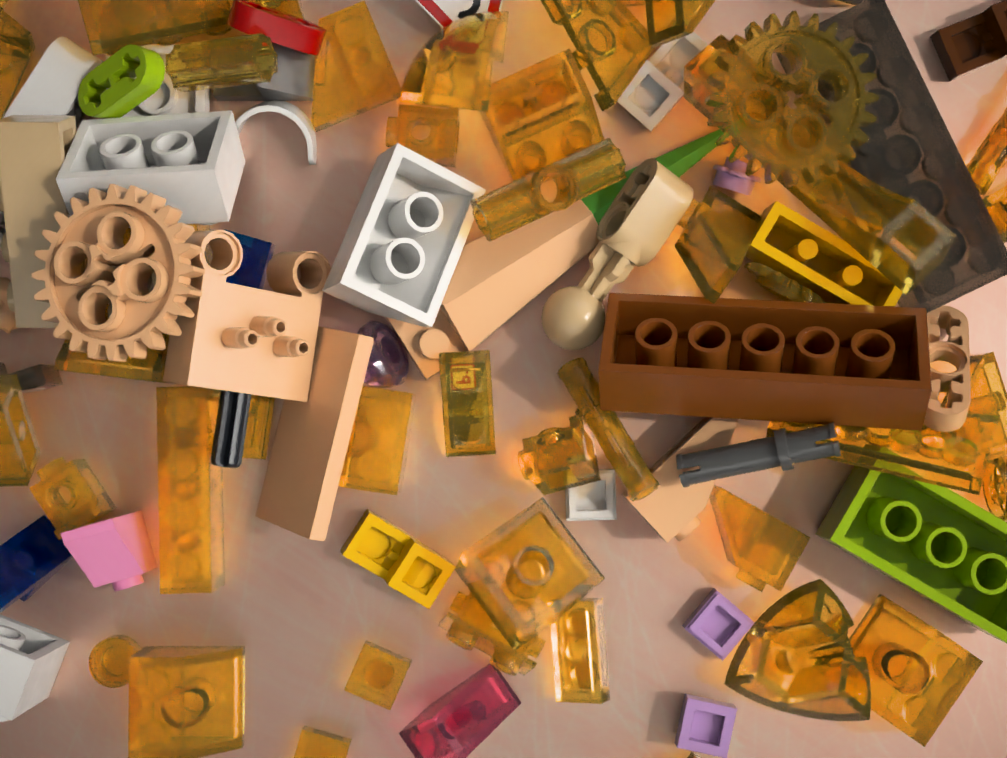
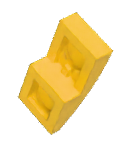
M366 509L340 550L343 556L381 577L388 586L430 609L456 568L446 558L369 509Z

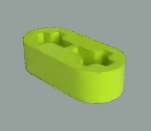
M129 44L122 47L82 79L78 90V102L82 112L99 119L120 118L160 88L165 74L163 59L155 51L138 45Z

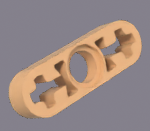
M939 305L926 310L930 363L946 361L954 365L957 370L951 373H943L935 370L930 365L932 392L923 424L936 431L950 432L963 426L971 403L969 321L960 310L951 306ZM940 328L946 329V333L949 335L948 341H939ZM939 392H948V408L941 407V403L938 400Z

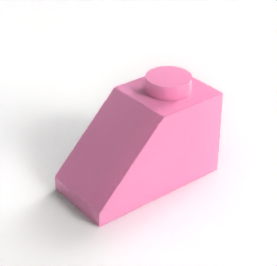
M141 510L61 533L63 544L94 588L112 583L114 592L144 583L142 574L157 568Z

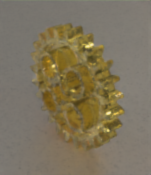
M792 11L785 17L783 26L775 13L770 14L764 20L763 30L756 22H751L744 29L746 39L736 34L727 43L732 54L721 52L716 57L714 62L724 72H713L707 78V83L719 89V92L710 94L704 100V104L719 108V113L708 120L707 124L713 127L723 126L725 131L715 144L722 146L732 143L735 149L728 161L733 163L743 156L748 159L745 175L748 177L757 172L761 167L765 168V184L775 182L781 172L783 173L786 187L797 184L801 173L807 184L820 180V169L828 177L840 171L837 159L846 164L857 157L850 145L861 146L869 140V137L859 127H867L877 121L876 116L864 110L866 106L879 100V95L865 92V85L877 78L876 73H861L859 66L869 57L868 54L861 53L852 56L849 50L856 38L852 35L842 42L836 40L835 36L838 31V23L836 22L824 31L818 30L819 16L815 13L803 26H800L797 11ZM773 53H780L788 58L791 64L790 74L779 73L772 64ZM752 74H756L763 84L753 82L751 79ZM819 79L826 80L833 85L836 95L834 102L825 100L818 91ZM788 91H792L796 95L793 103L797 107L794 109L787 105L790 98L787 94ZM747 98H755L763 103L766 109L764 121L755 120L748 114L746 110ZM820 115L829 117L831 124L826 125L825 120ZM793 124L802 125L808 130L811 141L808 148L801 147L794 141L792 137Z

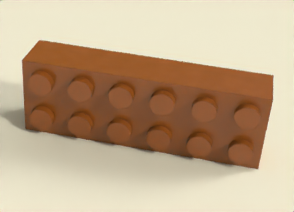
M609 293L598 369L600 410L824 425L834 422V425L922 431L932 392L926 308Z

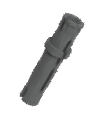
M829 422L826 425L787 433L786 429L783 428L774 430V436L688 454H677L676 462L678 470L694 466L700 467V469L686 471L679 475L683 487H689L693 484L780 466L783 471L792 470L795 463L831 456H841V450L838 440L823 444L815 443V441L835 438L837 436L834 422Z

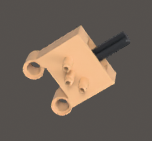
M226 230L194 231L185 243L202 247L203 251L190 259L191 265L205 269V274L191 278L190 286L197 288L203 293L202 297H187L185 304L195 314L193 318L178 316L175 320L182 334L180 336L169 335L163 382L221 390L211 463L219 467L237 468L242 463L251 395L307 402L322 296L324 293L322 290L330 273L331 266L327 258L317 251L280 252L272 257L266 269L267 281L274 292L228 283L226 278L233 275L240 268L243 259V249L239 240L233 233ZM207 244L210 245L213 252L210 265L207 264L204 254ZM298 265H299L300 270H301V278H300V281H298V279H297V268H298Z

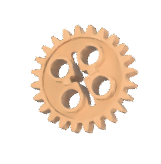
M110 184L107 193L96 188H90L88 194L89 203L75 197L70 199L73 215L55 212L54 216L60 225L58 232L43 230L42 235L51 245L49 250L35 251L34 255L45 261L46 264L45 269L33 272L32 278L45 281L46 288L36 293L34 300L50 303L51 306L42 314L41 318L43 321L59 323L55 328L53 336L59 339L70 340L69 349L71 351L87 352L88 358L106 360L108 358L109 361L126 362L128 356L130 358L145 359L147 357V347L155 350H164L166 348L162 333L174 336L182 334L179 325L175 321L178 316L194 317L195 314L185 302L187 297H202L203 292L190 286L191 278L204 275L205 269L191 265L190 259L199 255L203 250L200 246L185 243L195 229L193 226L185 223H178L183 212L172 206H165L166 199L151 192L147 194L146 190L132 185L127 190L116 184ZM130 227L131 237L129 239V242L124 246L123 236L126 230ZM87 257V268L85 272L82 274L81 265L83 260ZM155 271L156 284L149 293L147 288L148 279ZM111 301L112 313L110 318L106 321L105 309L107 307V304Z

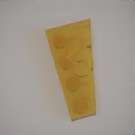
M968 413L963 426L950 432L936 431L924 424L922 431L835 425L837 432L835 438L815 441V443L823 444L839 441L841 456H831L825 459L979 495L994 442L999 415ZM770 421L766 437L774 436V430L785 428L786 432L790 433L824 424Z

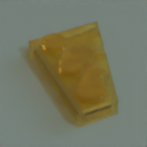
M540 0L552 22L563 25L576 50L571 53V56L579 70L587 68L600 92L595 94L594 97L601 110L608 109L623 94L658 45V42L621 0Z

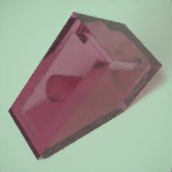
M492 662L431 703L403 728L399 735L415 758H466L521 704V701L495 663Z

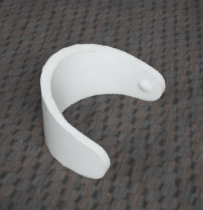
M264 101L247 110L236 120L238 135H240L248 118L257 113L269 111L289 117L296 122L306 138L309 165H316L317 142L315 130L307 115L297 106L286 101Z

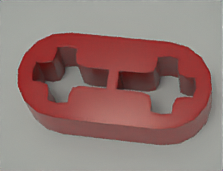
M233 0L226 22L229 26L246 34L311 55L319 54L326 33V29L315 23L249 0Z

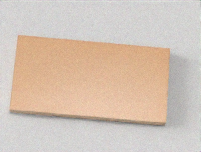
M318 326L307 402L286 399L283 401L256 517L307 539L325 540L374 338Z

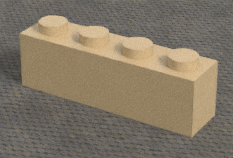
M11 115L0 119V211L4 212L6 229L2 237L1 250L4 260L9 262L11 282L7 289V303L9 309L15 312L16 328H56L59 324L42 320V314L51 305L48 302L34 300V295L46 287L45 281L32 278V273L45 269L46 262L34 255L36 250H49L51 243L42 235L43 230L58 232L60 225L54 216L56 211L69 215L56 177L76 135L75 116ZM87 257L83 260L81 265L82 274L85 272L87 268Z

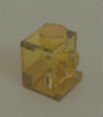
M399 104L398 117L388 116L386 147H392L399 143L442 167L456 168L460 129L459 108L449 107V109ZM415 126H429L431 129L430 135L423 140L414 138L412 131Z
M579 414L569 417V427L547 428L536 436L522 439L524 450L518 452V463L524 479L531 480L543 495L601 480L594 436Z
M64 457L53 460L36 472L41 481L29 488L55 527L54 533L59 540H62L61 533L94 524L117 508L85 459L71 460L68 463ZM62 486L67 487L71 493V499L68 504L58 491Z

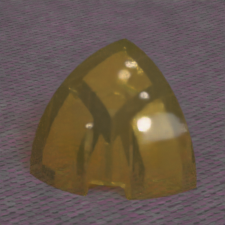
M487 11L471 14L453 21L435 33L421 47L412 60L404 77L399 102L488 112L493 62L503 63L509 12Z
M821 579L811 581L790 591L770 606L747 632L731 661L724 684L755 702L794 715L830 721L870 720L871 686L868 664L865 657H856L853 653L847 633L848 628L852 627L854 623L845 606L832 589Z

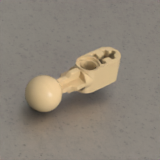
M653 158L647 159L633 171L603 215L596 232L599 243L588 257L590 268L578 286L561 288L555 291L545 302L541 316L542 326L547 337L555 345L567 350H580L597 341L604 330L606 318L602 302L614 284L624 282L634 266H644L657 255L689 208L693 199L692 187Z

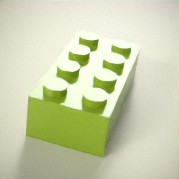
M865 448L815 534L985 634L1007 644V522L887 452L879 449Z

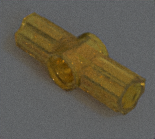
M605 138L470 200L473 209L472 214L479 230L483 232L488 241H493L548 214L565 210L574 202L625 179V161L620 149L612 143L610 138ZM545 176L553 179L557 186V196L552 203L545 200L541 194L540 186Z

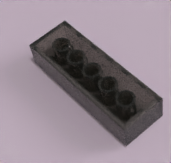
M866 0L789 37L776 55L876 259L911 279L898 300L899 306L926 308L928 313L1007 275V249L885 0Z

